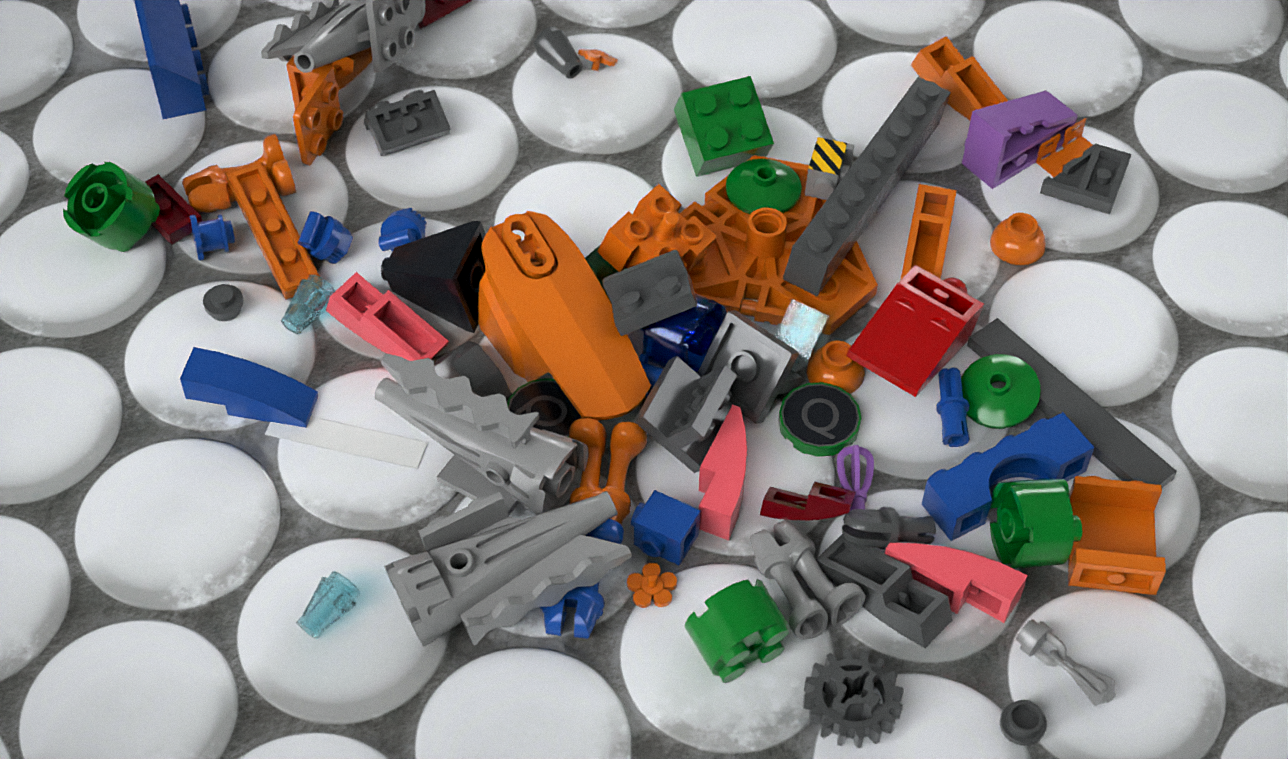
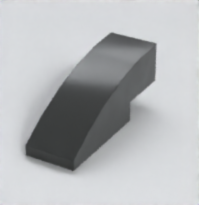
M842 534L816 559L821 570L837 586L853 582L862 588L866 596L862 605L864 609L899 634L923 648H926L952 621L947 595L913 579L911 566L872 547L853 544L846 540Z

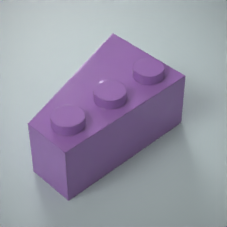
M1047 90L974 110L971 115L967 139L964 143L965 149L962 164L991 189H994L1036 163L1040 144L1060 134L1061 137L1058 141L1057 149L1062 147L1065 130L1076 124L1078 115Z

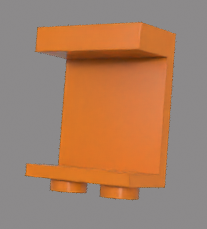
M1075 476L1069 493V499L1073 515H1077L1081 520L1083 532L1081 540L1073 543V548L1068 558V586L1149 595L1157 594L1166 573L1165 557L1156 556L1154 510L1162 493V485L1148 484L1138 480L1120 481L1103 479L1098 476Z

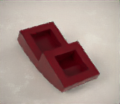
M815 481L808 496L769 487L763 498L760 515L775 519L798 521L833 518L850 512L856 492Z

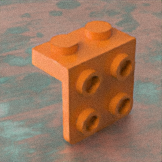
M293 55L286 64L295 106L293 122L301 161L303 164L311 165L317 155L321 156L323 154L328 139L334 130L337 131L342 124L343 111L340 109L338 98L339 86L335 81L333 66L324 65L311 72L304 73L296 67L294 63L295 55Z

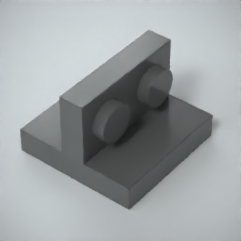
M736 310L727 312L697 372L702 377L724 365L732 370L737 376L729 390L731 392L729 402L740 407L742 415L755 424L764 422L778 394L791 392L799 386L803 378L791 370L799 352Z
M676 356L665 365L634 422L693 473L699 472L700 466L732 406L729 402L731 397L729 390L737 375L724 365L701 377Z

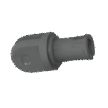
M881 507L879 510H850L849 513L845 514L843 519L845 524L842 526V534L849 542L861 546L878 547L881 550H885L889 543L911 542L931 544L934 541V537L926 535V533L936 534V525L932 517L899 516L892 507Z

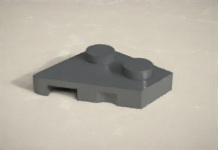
M1095 143L1085 150L1081 157L1074 158L1065 164L1063 171L1053 179L1049 176L1045 178L1040 194L1110 214L1127 170L1131 154Z

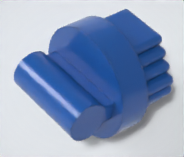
M411 207L391 213L381 225V236L378 239L381 250L393 251L395 247L424 238L425 225L427 224L425 217H421V214L412 211Z
M310 211L298 244L307 248V252L319 260L324 259L331 264H336L348 253L353 236L335 218L331 216L324 217L320 213Z

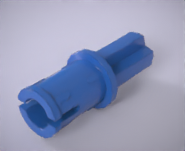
M955 367L950 369L943 368L938 373L941 400L936 405V411L940 414L942 421V442L944 445L949 444V447H961L970 440L966 420L969 403L963 398L960 370Z

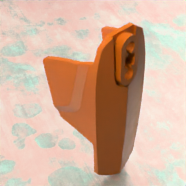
M527 211L523 214H513L507 217L503 223L491 226L481 246L485 273L479 284L478 324L481 331L513 373L526 379L528 382L538 380L543 375L550 373L582 418L608 420L633 411L644 400L651 384L628 335H620L614 323L612 304L577 245L550 217L537 212ZM512 231H522L525 234L524 240L521 241V236L513 233ZM532 262H540L543 266H534Z

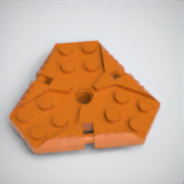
M753 155L748 160L771 159L792 168L801 181L800 199L792 209L783 214L774 208H759L748 214L735 207L729 200L726 193V180L728 177L726 176L705 193L704 205L701 206L694 201L679 213L687 221L694 215L717 236L704 258L688 272L692 280L697 306L691 309L697 310L700 308L706 312L716 311V314L722 315L727 314L728 311L736 310L742 315L755 317L754 321L763 323L768 321L773 325L783 324L784 327L791 328L794 326L799 330L830 335L876 295L878 284L857 241L818 297L783 279L793 245L826 200L805 196L809 165ZM745 298L758 300V302H757V301H752V300H747V299H745Z

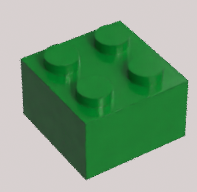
M751 76L680 94L674 112L696 177L736 167L753 155L762 157L768 155L774 145V141Z

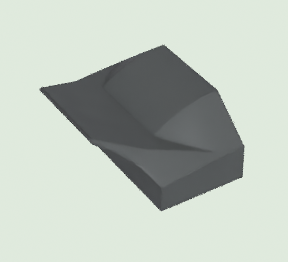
M468 341L435 361L434 366L438 376L444 379L465 376L470 380L472 393L480 397L502 394L505 396L506 402H508L512 395L499 368L477 343Z

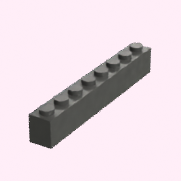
M917 77L793 245L783 275L784 280L818 297L939 125L951 93L950 91L939 87L934 82Z

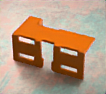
M1086 118L1065 130L1062 145L1064 149L1056 152L1061 137L1060 134L1040 144L1036 163L1052 177L1060 174L1065 164L1074 158L1081 157L1083 152L1093 145L1082 136ZM1076 137V140H1074V141H1072L1071 143L1068 144V142H1069L1070 140H1072V139H1074V138ZM1049 153L1051 154V155L1047 156L1046 158L1042 159V157H1044L1045 155H1047V154H1049Z

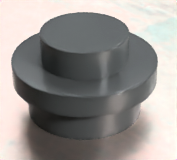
M230 284L214 286L203 297L205 311L218 321H229L236 318L244 302L241 291Z
M1019 700L1009 704L1004 708L1000 717V729L1003 735L1012 743L1021 746H1030L1038 743L1043 738L1047 728V721L1041 708L1028 700Z

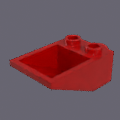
M915 265L896 284L849 348L846 356L916 397L967 343L978 321L984 303L968 295L967 287L960 279L950 277L942 280Z

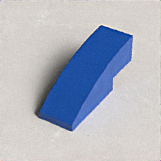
M193 347L180 377L186 399L225 405L227 414L230 416L306 428L318 399V391L280 372L246 359Z

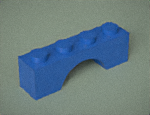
M1064 412L1050 419L1042 418L1035 422L1030 429L1016 436L1008 435L1004 437L995 447L983 453L974 452L966 457L961 464L949 470H938L932 474L926 482L921 505L949 540L953 541L986 524L992 502L990 488L998 482L1015 477L1031 478L1034 480L1054 478L1069 481L1087 471L1095 447Z

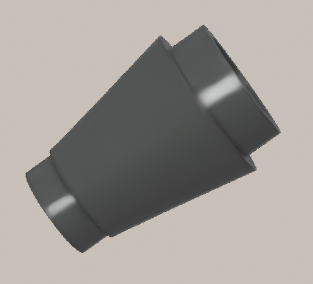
M548 27L536 37L534 46L540 58L564 74L568 79L577 76L581 72L583 63L580 61L563 30Z

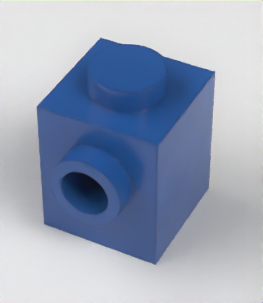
M654 490L646 504L640 502L632 515L630 524L634 527V545L651 557H661L680 566L699 535L701 510Z

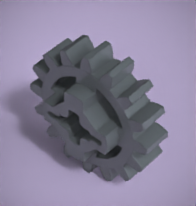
M845 649L843 659L837 660L832 653H829L826 656L825 666L815 663L812 668V677H806L804 692L806 694H804L803 709L810 710L809 724L822 723L820 736L826 738L831 733L838 735L837 745L841 747L845 743L846 738H853L856 748H861L863 738L867 736L873 743L877 744L880 742L882 731L891 734L894 730L895 719H900L903 707L900 702L904 691L903 687L895 686L897 673L895 671L884 673L885 660L882 658L874 664L868 662L869 656L867 651H863L859 659H855L852 657L850 650ZM875 688L878 689V691H879V693L881 694V696H879L878 694H876V693L874 692V689H875ZM823 691L826 693V700L832 704L830 708H828L824 701Z

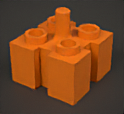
M658 184L639 201L633 214L628 211L608 230L597 253L620 272L625 268L633 267L672 250H677L689 272L704 258L717 236L694 215L687 221L679 214L678 211L682 204Z

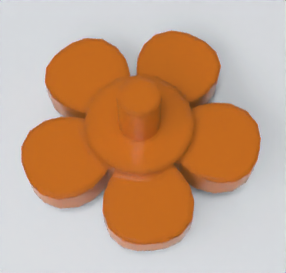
M579 49L578 51L579 55L593 62L592 70L595 71L599 70L600 63L615 66L618 61L615 57L600 50Z
M656 563L645 564L642 568V575L632 573L627 578L628 589L635 592L633 602L641 608H647L653 599L656 606L666 607L672 602L670 591L674 590L677 586L676 576L671 572H665L660 575L661 569Z

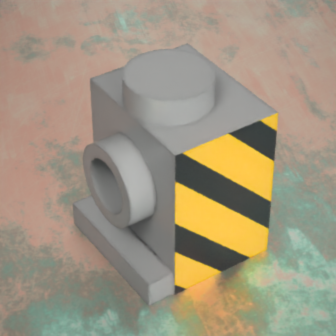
M817 137L808 167L805 196L823 200L829 198L851 168L855 145Z

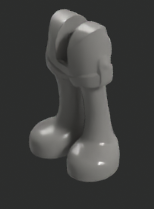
M787 519L774 525L773 529L776 540L766 529L750 536V542L755 554L754 562L757 564L758 569L766 578L776 580L792 607L793 612L789 617V625L798 638L811 639L822 635L828 621L836 628L848 621L862 607L866 598L862 588L853 582L835 587L825 576L814 557L816 548L813 541L807 535L801 533ZM793 572L800 573L818 601L808 598Z

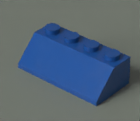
M134 0L147 60L163 119L206 111L203 96L210 95L205 73L197 74L199 71H204L199 49L193 51L191 49L198 47L193 26L186 27V25L192 24L188 4H180L179 0Z

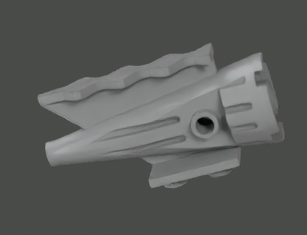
M327 0L326 6L322 1H314L309 17L305 13L297 12L294 15L291 28L285 24H278L276 26L273 40L267 43L261 51L262 59L279 58L281 61L288 62L292 55L295 54L294 63L300 71L308 73L316 68L371 47L374 72L381 73L413 49L414 29L424 17L425 0H344L341 5H339V0Z
M385 353L381 358V364L396 381L388 377L382 379L376 388L375 399L385 404L454 454L437 475L438 482L472 500L481 496H490L500 491L508 516H510L519 503L535 515L568 505L570 495L579 486L578 483L572 481L578 468L585 471L587 465V444L544 429L534 428V424L539 419L538 412L516 415L509 411L504 395L495 394L480 397L472 393L470 380L465 376L448 379L438 376L434 361L429 358L408 361L402 357Z
M500 491L490 496H481L474 499L466 508L449 516H440L432 520L427 527L418 531L426 551L385 565L384 568L423 647L432 643L461 622H463L473 645H476L487 632L497 627H512L518 624L525 614L536 607H551L557 604L568 591L576 587L597 584L608 571L630 559L632 553L626 545L585 536L618 514L607 491L523 520L508 516L504 499Z

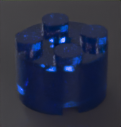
M695 293L697 306L640 328L644 332L642 354L649 356L648 361L665 367L669 360L678 356L697 373L727 314L726 308L712 299Z

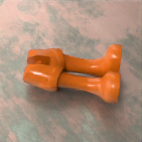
M272 134L264 139L263 155L252 163L228 168H219L218 165H213L184 178L182 184L188 196L189 204L198 213H211L220 209L231 208L232 202L237 200L228 184L226 174L263 162L280 196L297 193L287 160L284 159L277 135Z
M582 418L575 420L570 426L569 438L587 444L588 461L585 471H582L580 486L573 490L570 495L569 504L607 491L618 513L610 519L622 525L624 518L629 515L631 507L630 497L625 492L627 470L631 460L638 456L645 448L647 432L634 422H621L613 427L610 439L611 458L607 484L601 489L599 482L601 462L607 440L606 430L599 421L594 419Z

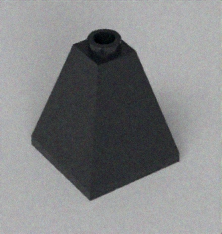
M471 221L395 247L390 257H386L382 262L381 276L383 280L388 281L392 292L465 331L475 333L478 326L479 284L485 273L481 246L486 234L481 221Z

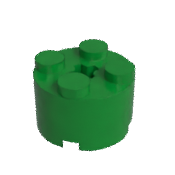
M104 162L105 164L97 166L93 163L80 169L66 187L64 197L68 198L67 210L63 209L64 219L72 230L105 248L120 252L129 251L145 235L151 223L159 216L160 208L155 202L154 194L148 184L112 162Z
M1054 478L1001 482L995 487L991 497L990 509L997 508V522H990V534L994 550L1001 563L1011 564L1010 567L1013 569L1064 564L1071 554L1073 543L1081 540L1083 532L1080 518L1077 515H1073L1067 481Z
M749 579L720 590L704 601L708 608L707 611L699 618L693 611L685 622L686 631L714 675L719 676L723 683L731 682L740 677L746 671L744 665L758 658L762 663H767L778 657L785 649L781 641L789 634L790 630L789 623L763 582L759 579H756L755 586H752Z

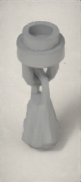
M1031 619L1021 629L1016 637V640L1021 643L1020 649L1030 657L1034 655L1045 665L1052 667L1060 665L1071 675L1094 706L1105 702L1109 703L1115 698V680L1071 659L1067 655V648L1063 641L1051 633L1052 628L1043 621L1037 623ZM1046 641L1057 649L1051 650L1050 656L1040 649Z

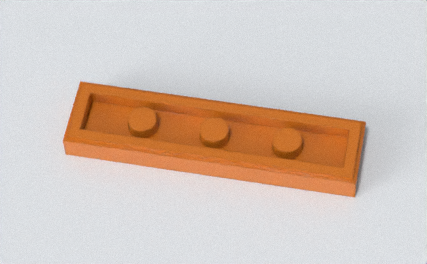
M263 162L227 173L228 184L285 300L322 287V279L306 248L298 244L300 236Z

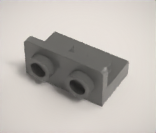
M423 90L413 91L405 95L403 100L391 104L389 101L376 103L369 108V111H366L364 119L365 128L371 131L381 156L448 135L451 130L435 90L425 93Z
M672 250L603 279V286L612 303L614 323L621 336L697 306L692 280L677 250Z

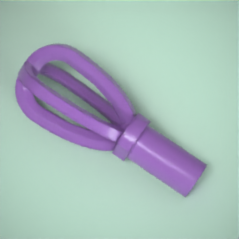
M859 445L846 447L837 456V472L841 487L856 492L850 510L865 509L867 492L871 486L874 471V458L867 449L859 447ZM851 454L852 488L848 484L844 467V458ZM860 455L864 456L867 461L866 476L861 489Z

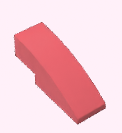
M357 272L329 298L326 311L359 337L387 354L399 356L408 361L425 358L432 360L448 345L449 341L391 291L388 290L383 295Z
M735 405L731 406L700 466L698 490L705 493L699 504V510H701L699 530L728 541L738 520L743 499L747 457L741 408Z
M889 543L885 549L886 555L911 566L913 579L947 595L950 609L955 614H958L966 602L1005 623L1020 600L1028 575L998 561L945 546L919 543Z

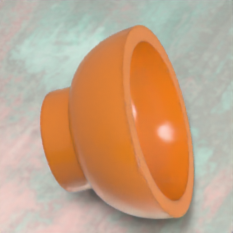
M1015 213L995 227L990 238V246L994 254L1001 260L1014 265H1028L1038 261L1043 256L1046 241L1041 227L1033 216L1027 213Z
M835 340L814 352L807 365V377L810 383L823 382L835 385L851 394L862 385L865 369L862 365L846 356L851 347L850 344Z

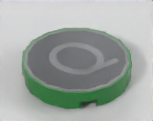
M544 378L529 381L518 387L507 402L509 411L516 415L538 412L539 419L534 424V428L544 429L569 437L571 424L575 420L582 419L555 379Z
M820 382L806 383L793 389L782 401L778 421L780 433L785 440L787 437L793 443L795 449L804 454L821 457L836 455L850 443L852 445L857 439L862 418L859 405L851 394L838 386Z

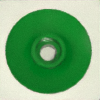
M753 159L737 165L729 173L726 180V193L729 200L735 207L748 214L759 208H774L783 214L792 209L801 196L802 186L799 176L792 168L776 160Z
M994 354L982 357L973 362L961 376L963 398L969 403V410L966 414L971 420L982 426L994 429L1016 426L1028 419L1039 404L1041 389L1038 376L1029 364L1015 356ZM998 381L1006 383L1002 388H994L991 384Z

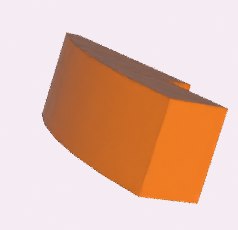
M947 36L921 49L911 64V67L921 78L934 82L939 87L950 91L947 104L969 120H971L972 111L1008 101L974 56L965 60Z
M919 184L901 279L915 265L941 279L957 190Z

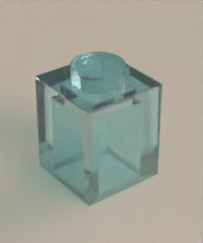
M794 299L791 300L775 337L799 352L794 364L798 365L801 359L807 362L810 361L830 321V317Z

